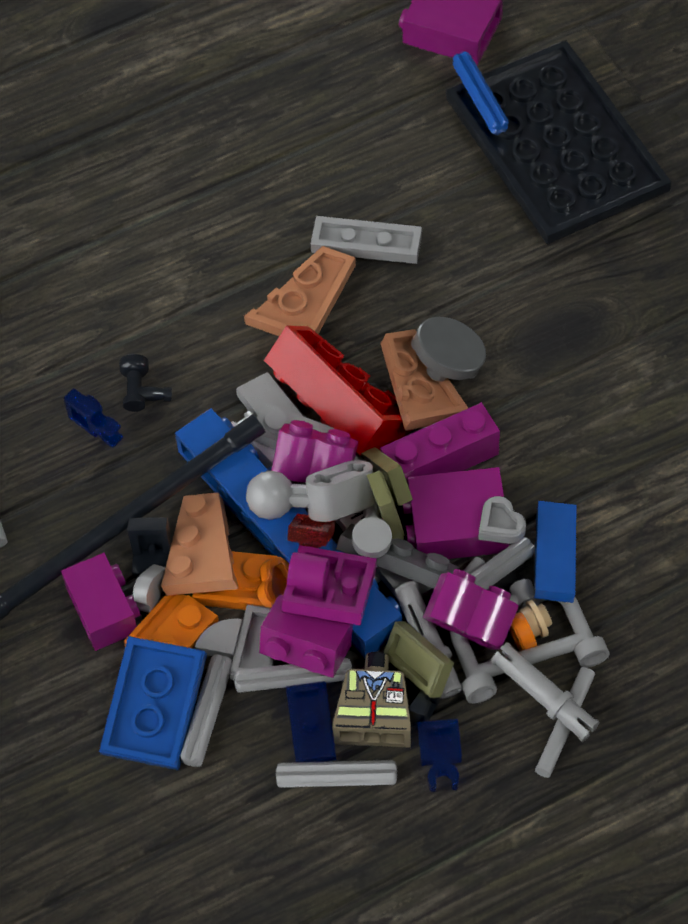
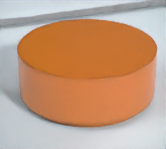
M522 612L516 613L509 629L516 646L520 651L537 646L535 636Z

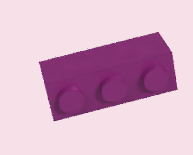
M481 402L381 447L380 450L401 465L408 484V477L464 471L499 455L500 430Z

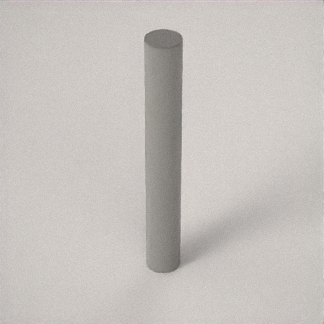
M586 667L580 668L570 690V693L574 696L572 700L580 707L595 676L594 671ZM558 719L535 769L537 774L546 778L551 776L570 733V729Z

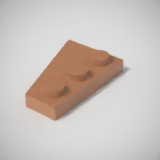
M322 246L293 272V277L280 289L276 287L269 293L265 303L257 310L253 308L244 316L245 324L280 336L286 326H308L319 334L356 266L355 257Z
M415 329L386 333L380 343L405 431L428 427L468 409L448 378L443 382H438L428 376L426 372L427 367L422 363L411 346V341L416 334Z
M219 492L183 497L161 587L167 596L239 589L233 570L234 558L229 546V529L225 505Z

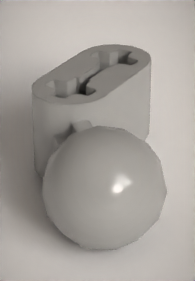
M361 460L344 462L309 475L306 478V484H292L280 472L272 470L260 472L247 485L246 501L249 509L254 514L268 520L281 518L292 507L308 508L309 518L315 521L329 522L374 505L375 498L367 475L373 473V465Z

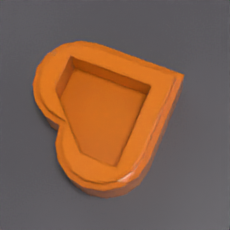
M273 557L265 561L260 568L262 583L257 590L258 598L269 609L272 608L279 594L284 595L287 586L289 563L282 557Z

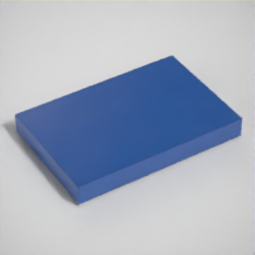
M128 636L99 750L100 754L179 770L181 765L180 755L191 723L207 653L203 650Z

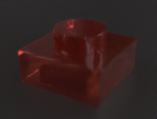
M297 513L288 527L287 541L299 542V545L313 548L326 547L334 535L335 520L319 522L310 519L308 515Z

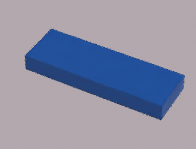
M538 501L536 512L534 599L574 602L577 505Z

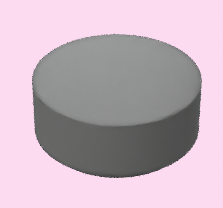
M367 517L355 525L352 533V545L359 555L379 558L390 549L392 532L384 520L376 517Z

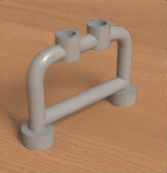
M529 579L519 580L510 586V600L519 605L518 610L526 607L525 603L529 600H533L536 605L546 601L534 599V586ZM574 598L573 603L558 601L563 606L575 634L518 652L528 662L534 664L574 651L582 667L596 666L605 661L610 655L604 639L600 636H593L576 598ZM450 631L452 644L467 678L461 685L469 703H480L490 699L497 692L492 677L505 672L491 661L478 664L468 639Z

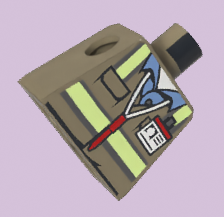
M382 652L367 653L365 655L364 669L347 670L333 720L334 744L411 748V724L404 673L388 670L389 656Z

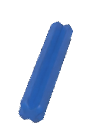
M463 51L460 54H455L453 66L491 133L498 135L501 132L507 131L509 121L470 53Z

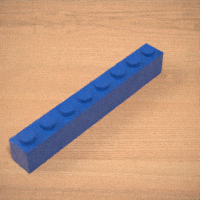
M210 408L175 432L178 452L189 462L223 438L225 433L234 426L226 417L220 418ZM249 444L239 452L233 453L201 476L215 493L219 492L227 507L271 555L282 557L290 564L293 552L298 551L299 545L342 552L336 549L337 544L331 539L329 530L324 522L310 519L306 508L292 507L281 518L273 520L260 518L249 509L246 501L247 485L260 472L272 469L271 466L266 468L260 462L259 455L252 444ZM375 578L373 579L361 625L353 624L351 644L364 659L367 653L378 652L387 645L394 623L402 621L403 611L396 600L390 596L386 598L378 590L379 587Z

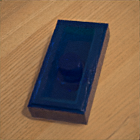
M326 681L286 686L296 763L337 760Z

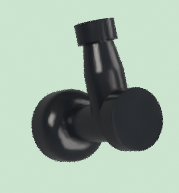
M129 354L120 359L119 370L127 378V396L123 398V408L131 412L141 411L145 408V401L163 400L171 402L172 387L142 386V377L149 371V360L145 356Z

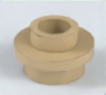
M533 600L527 601L525 603L526 607L519 609L518 612H522L535 637L539 635L542 638L548 636L547 627L552 625L548 611L542 603L536 605Z

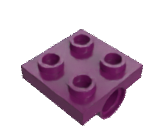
M299 545L298 551L293 552L291 556L287 586L282 598V612L361 625L376 572L377 559Z

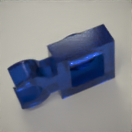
M73 388L64 397L68 418L94 437L99 435L112 448L123 439V435L117 432L121 429V425L111 417H106L102 414L103 408L93 396H84Z
M458 719L417 722L421 766L433 765L428 772V787L430 791L436 792V779L440 776L449 777L452 790H457L459 787V772L452 764L462 763Z

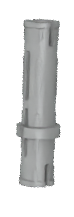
M409 581L395 588L393 593L397 597L408 624L450 659L452 653L449 647H444L435 625L422 618L427 607L418 589L417 582ZM452 667L440 699L449 698L463 690L454 667Z
M505 643L500 649L502 654L511 662L498 651L493 656L491 662L494 665L496 664L548 710L546 714L552 720L557 718L578 736L579 740L585 741L590 736L588 734L589 731L579 722L593 732L599 725V721L572 700L574 696L568 690L565 692L560 690L511 647L510 643Z

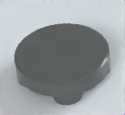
M432 317L423 321L411 341L412 348L427 367L426 372L428 376L438 382H443L447 378L456 380L475 378L486 359V349L481 338L470 327L452 318Z

